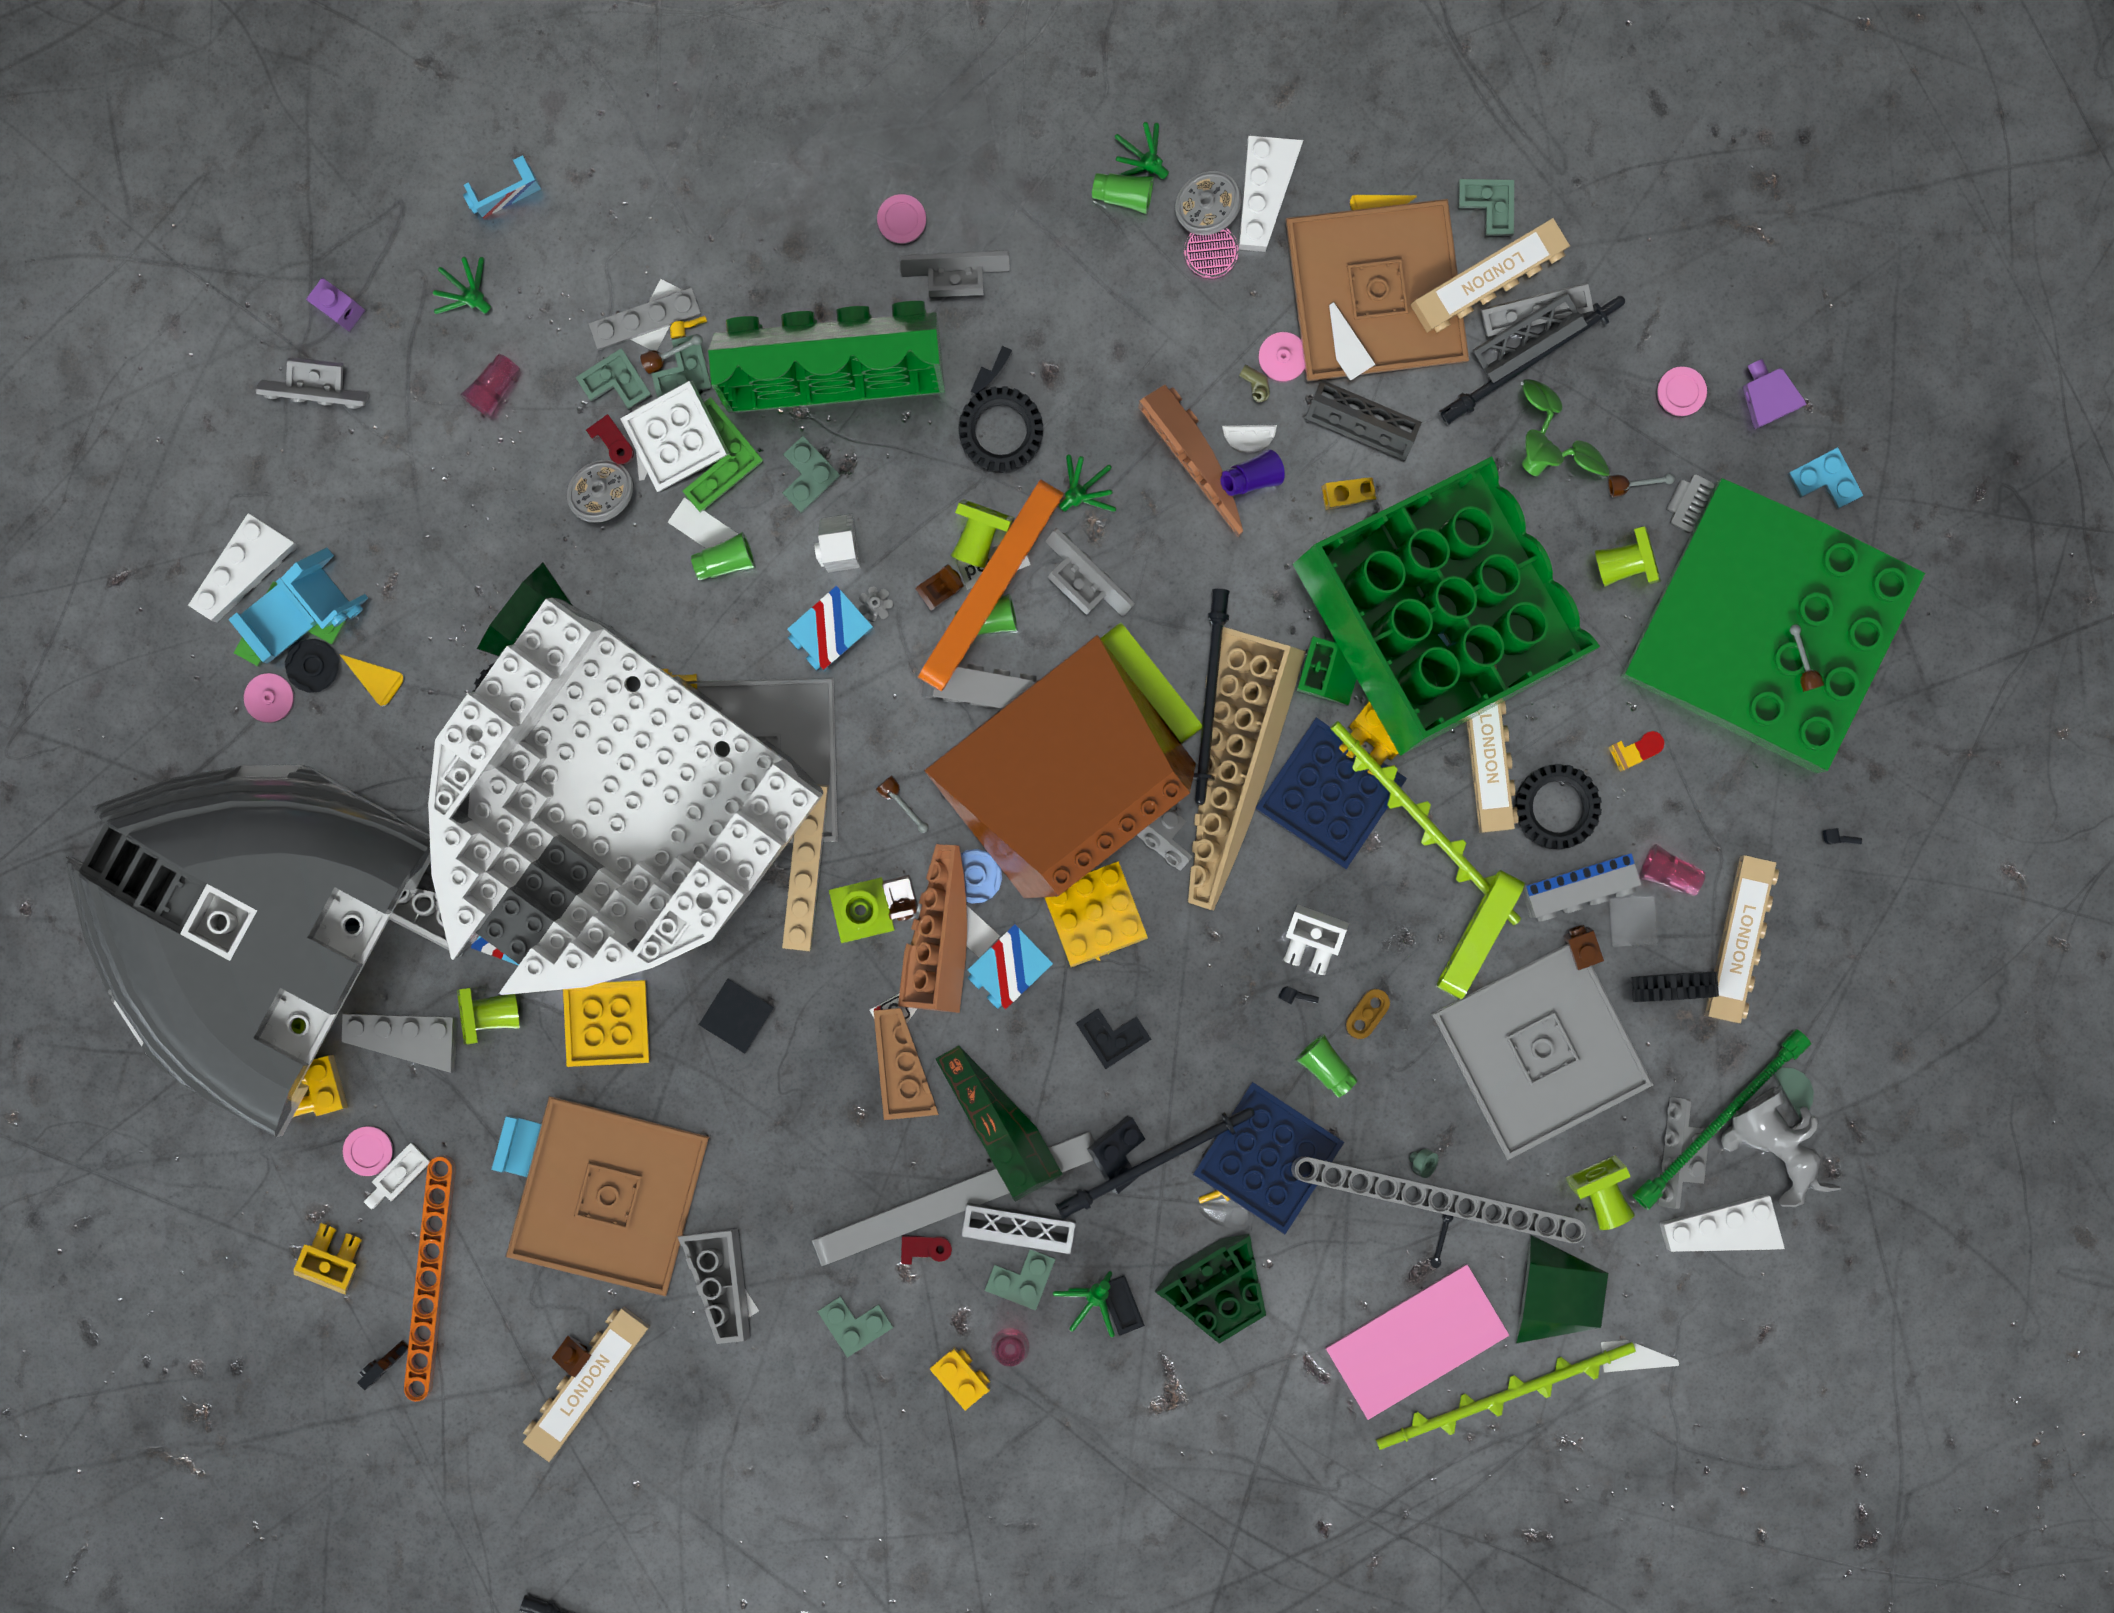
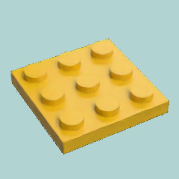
M1119 861L1087 873L1057 897H1044L1071 967L1148 939Z
M646 980L601 982L588 987L563 989L567 1067L650 1062Z

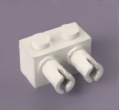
M1297 905L1286 935L1291 940L1283 960L1290 964L1291 958L1295 953L1292 965L1299 966L1306 945H1310L1317 949L1309 970L1316 973L1318 964L1321 963L1318 974L1326 975L1332 954L1338 956L1349 923Z

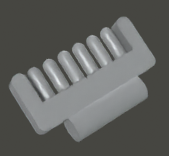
M1693 475L1690 482L1681 479L1666 508L1674 513L1670 523L1686 532L1693 531V527L1690 525H1695L1696 522L1687 516L1698 519L1699 516L1696 513H1701L1702 510L1691 504V502L1704 507V502L1694 498V496L1707 501V496L1697 492V490L1710 495L1711 492L1708 489L1714 488V483L1699 475Z

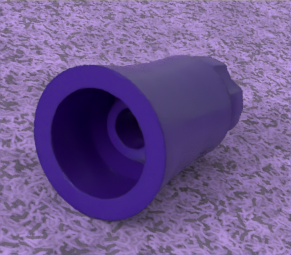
M1266 449L1255 457L1223 471L1220 478L1221 486L1229 496L1245 494L1266 487L1279 486L1285 478L1284 465L1275 451Z

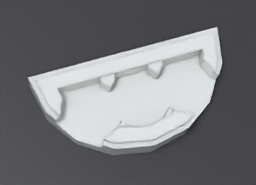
M1277 425L1222 426L1224 438L1231 447L1239 452L1250 454L1260 452L1269 446L1275 437Z

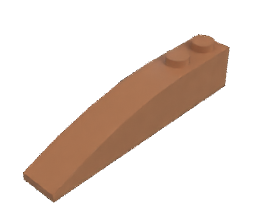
M1166 385L1161 386L1139 401L1138 408L1237 537L1243 533V528L1235 500L1221 486L1220 478L1223 471L1213 450L1196 425L1199 420L1190 409L1184 410L1179 403L1182 401V398L1173 387L1168 389Z
M936 844L926 877L929 884L927 890L921 894L919 901L922 904L919 918L914 919L911 928L915 930L911 944H906L904 951L898 1006L960 1013L967 944V908L964 873L959 846Z

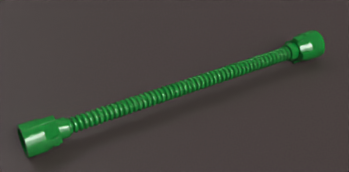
M1795 1029L1781 1044L1782 1049L1778 1052L1779 1054L1776 1056V1059L1774 1058L1764 1068V1071H1761L1759 1076L1727 1106L1728 1108H1725L1723 1113L1721 1112L1711 1122V1125H1708L1706 1130H1703L1701 1135L1660 1174V1177H1655L1652 1181L1648 1179L1633 1194L1634 1199L1643 1208L1649 1210L1663 1195L1662 1190L1666 1187V1183L1673 1178V1175L1675 1176L1685 1166V1163H1688L1690 1158H1693L1695 1153L1732 1118L1731 1116L1736 1114V1111L1741 1109V1106L1743 1107L1748 1099L1785 1062H1789L1791 1059L1796 1060L1811 1045L1810 1040L1801 1031Z

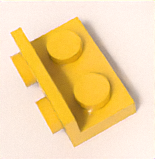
M953 1347L931 1366L930 1370L966 1411L978 1399L990 1391L988 1384L991 1381L981 1369L977 1372L970 1365L973 1360L963 1348L958 1351Z

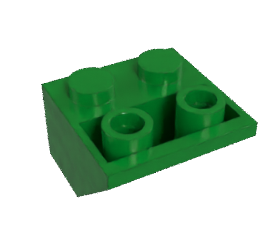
M1314 636L1311 638L1296 691L1349 706L1357 678L1337 643Z

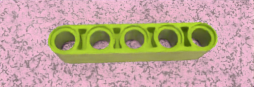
M1121 622L1100 638L1181 744L1202 729V724Z
M1502 870L1497 872L1437 982L1438 988L1459 999H1463L1520 897L1525 882Z

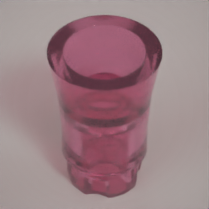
M499 353L493 362L487 365L478 378L460 396L479 412L491 418L503 395L514 382L513 378L518 374L520 368L506 356Z
M1655 844L1650 849L1642 865L1640 879L1696 896L1704 883L1705 872Z
M1006 1328L994 1336L991 1343V1351L994 1358L1000 1364L1009 1367L1016 1366L1022 1363L1028 1356L1029 1341L1020 1330ZM1006 1345H1014L1015 1352L1007 1354L1005 1352Z

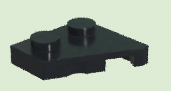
M402 1340L379 1361L374 1359L359 1373L362 1378L357 1384L364 1391L374 1385L408 1350V1344Z

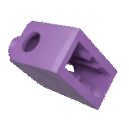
M324 278L320 279L306 298L310 304L348 332L351 331L365 312V309ZM351 309L350 313L344 318L346 312Z
M1763 359L1748 365L1754 381L1743 386V391L1755 429L1806 405L1805 400L1782 368L1769 373Z

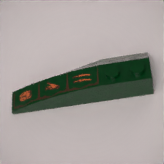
M960 1046L936 1058L939 1067L1015 1202L1063 1175L1037 1127Z

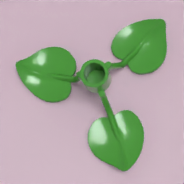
M1524 379L1523 390L1527 399L1536 408L1547 412V418L1541 431L1531 429L1526 434L1527 457L1522 461L1524 469L1533 476H1539L1548 465L1559 466L1563 463L1565 456L1574 455L1575 462L1582 468L1596 474L1609 476V469L1603 456L1591 444L1577 440L1572 444L1573 448L1561 452L1552 441L1548 440L1545 433L1554 415L1553 412L1560 413L1562 411L1561 400L1547 385L1535 380Z

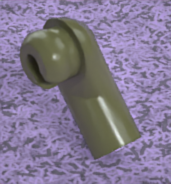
M1245 364L1239 376L1251 383L1253 399L1256 402H1264L1270 395L1268 378Z

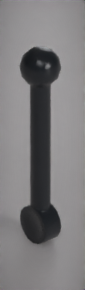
M1443 1214L1444 1223L1436 1253L1430 1260V1264L1434 1268L1441 1266L1440 1255L1449 1223L1453 1220V1216Z

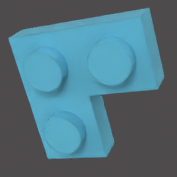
M1838 447L1788 473L1800 498L1824 485L1837 509L1863 496Z

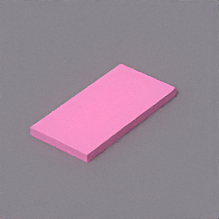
M1465 1264L1327 1346L1326 1350L1366 1418L1369 1420L1510 1335L1469 1266Z

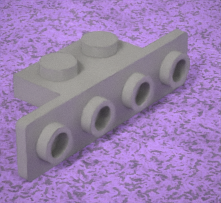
M992 250L990 252L967 251L963 253L910 254L900 256L901 276L928 275L929 297L984 295L983 272L1009 271V252Z
M289 357L287 360L286 382L261 380L256 387V394L263 395L268 399L286 397L294 402L311 400L318 401L321 405L345 404L348 408L365 406L369 399V392L343 389V363Z
M1056 528L1046 539L1045 542L1063 559L1049 574L1048 578L1086 615L1103 599L1122 617L1135 605L1129 594L1121 590L1106 572L1101 571L1085 552H1082L1074 545L1067 534L1062 533Z
M1171 808L1137 834L1149 848L1157 851L1165 858L1168 864L1180 871L1192 858V855L1172 839L1187 821Z
M1670 1097L1662 1172L1701 1135L1703 1130H1706V1128L1689 1127L1690 1099ZM1709 1141L1666 1183V1187L1662 1190L1663 1195L1659 1198V1206L1679 1209L1683 1182L1704 1184Z

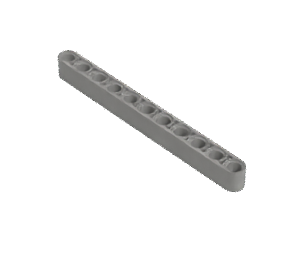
M1089 1131L1052 1145L1048 1149L1061 1172L1092 1161L1093 1158L1087 1149L1095 1142ZM994 1168L811 1241L821 1266H824L965 1211L967 1203L980 1205L1010 1192L997 1169Z
M1301 1156L1295 1159L1291 1166L1293 1176L1300 1181L1568 1243H1578L1584 1239L1586 1234L1585 1225L1575 1218L1310 1157ZM1307 1161L1311 1164L1312 1171L1308 1176L1302 1177L1299 1173V1166ZM1330 1168H1335L1338 1171V1179L1333 1183H1329L1325 1178L1326 1171ZM1357 1174H1362L1365 1178V1184L1360 1189H1355L1352 1184V1179ZM1384 1180H1388L1392 1186L1390 1193L1387 1195H1382L1379 1191V1185ZM1411 1186H1415L1418 1190V1196L1414 1201H1408L1405 1196L1406 1190ZM1441 1192L1444 1195L1445 1201L1441 1207L1436 1208L1432 1203V1198L1436 1193ZM1467 1198L1471 1202V1209L1463 1214L1459 1210V1203L1462 1199ZM1494 1204L1497 1207L1498 1214L1494 1219L1489 1220L1485 1212L1489 1205ZM1516 1211H1521L1524 1215V1221L1521 1225L1515 1226L1512 1216ZM1543 1217H1548L1551 1222L1550 1228L1542 1232L1539 1228V1221ZM1570 1223H1574L1577 1227V1233L1572 1238H1568L1565 1233L1566 1226Z

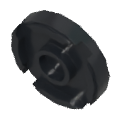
M306 639L296 643L288 651L285 660L286 674L289 681L297 689L308 693H320L329 689L336 682L340 673V659L336 650L327 642L319 639Z

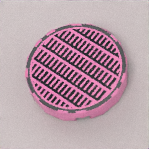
M1227 228L1211 235L1190 233L1185 242L1184 249L1186 263L1194 273L1202 278L1215 279L1222 277L1233 268L1237 261L1238 245L1236 238Z

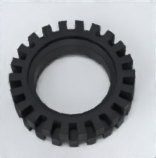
M1002 386V388L990 387L991 389H984L978 395L973 396L970 402L963 408L958 427L960 442L968 458L976 463L978 467L993 473L994 471L999 473L1013 472L1027 465L1036 456L1043 439L1042 416L1037 405L1030 400L1028 395L1022 394L1020 390L1010 389L1007 386ZM995 405H1006L1016 409L1023 416L1026 423L1027 432L1023 443L1018 449L1009 454L998 455L985 450L976 437L975 427L978 418L986 409Z
M1555 764L1542 767L1526 777L1527 779L1522 782L1519 792L1516 794V805L1514 807H1517L1520 829L1528 836V839L1541 847L1548 849L1574 847L1584 842L1588 836H1591L1595 827L1598 826L1599 816L1602 813V809H1600L1602 801L1598 795L1599 790L1589 776H1586L1582 770L1573 768L1574 766ZM1554 781L1565 782L1573 786L1583 801V812L1579 822L1572 829L1561 833L1552 832L1542 827L1533 813V802L1537 792L1542 786Z
M1717 972L1631 977L1633 1002L1719 997Z

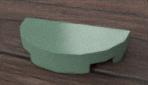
M1781 1067L1775 1072L1774 1076L1779 1085H1781L1796 1115L1801 1119V1107H1807L1809 1110L1813 1103L1814 1091L1811 1082L1804 1073L1794 1068Z

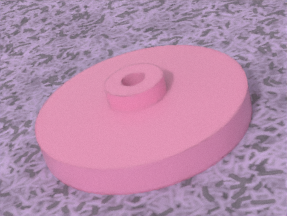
M898 194L889 197L882 203L878 210L877 223L880 232L886 239L897 244H907L915 241L923 233L926 226V213L922 204L916 198L906 194Z
M1288 332L1275 333L1269 336L1261 345L1258 357L1262 371L1269 378L1279 382H1287L1297 378L1304 371L1302 342L1296 335Z
M1676 367L1669 370L1662 376L1657 387L1659 403L1668 413L1675 416H1688L1695 413L1702 407L1707 396L1705 380L1696 370L1689 367Z
M271 673L258 675L249 682L245 689V707L248 713L256 720L266 723L280 721L290 713L293 707V689L288 681L279 675Z
M372 1126L354 1130L346 1138L343 1145V1158L346 1165L353 1172L362 1176L379 1174L390 1164L393 1157V1145L388 1135L381 1129Z

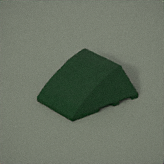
M544 562L521 583L498 613L477 647L478 650L500 656L506 646L513 645L545 599L557 598L573 606Z
M1250 1234L1219 1239L1173 1267L1155 1290L1160 1297L1167 1300L1175 1309L1182 1312L1219 1344L1266 1316Z
M1530 1235L1526 1261L1528 1262L1521 1315L1518 1320L1516 1344L1601 1328L1609 1273Z

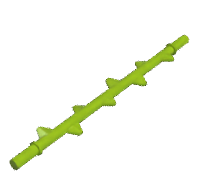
M1339 721L1335 722L1330 729L1348 747L1347 750L1352 751L1356 756L1352 767L1353 770L1356 772L1368 769L1390 792L1387 806L1390 809L1403 806L1425 830L1421 843L1424 846L1437 843L1459 866L1456 880L1459 883L1472 880L1485 894L1495 875L1484 878L1462 855L1466 842L1463 839L1450 842L1428 818L1431 804L1428 801L1415 804L1397 785L1394 778L1398 768L1395 765L1382 768L1359 744V740H1356ZM1512 909L1507 919L1514 926L1520 922L1521 917Z
M1630 1342L1609 1351L1604 1350V1353L1572 1365L1562 1357L1557 1358L1556 1370L1554 1372L1525 1383L1515 1375L1510 1376L1507 1390L1476 1402L1468 1395L1463 1394L1461 1395L1458 1409L1429 1420L1419 1412H1416L1413 1415L1411 1427L1401 1428L1398 1432L1377 1439L1378 1448L1382 1450L1403 1441L1408 1442L1410 1438L1439 1427L1449 1435L1455 1433L1457 1420L1486 1409L1499 1417L1502 1415L1504 1402L1536 1390L1545 1398L1551 1397L1552 1384L1583 1372L1593 1380L1598 1379L1601 1365L1611 1364V1361L1635 1353L1634 1344Z

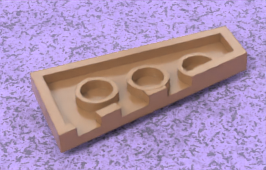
M902 1009L874 1010L884 1120L939 1115Z

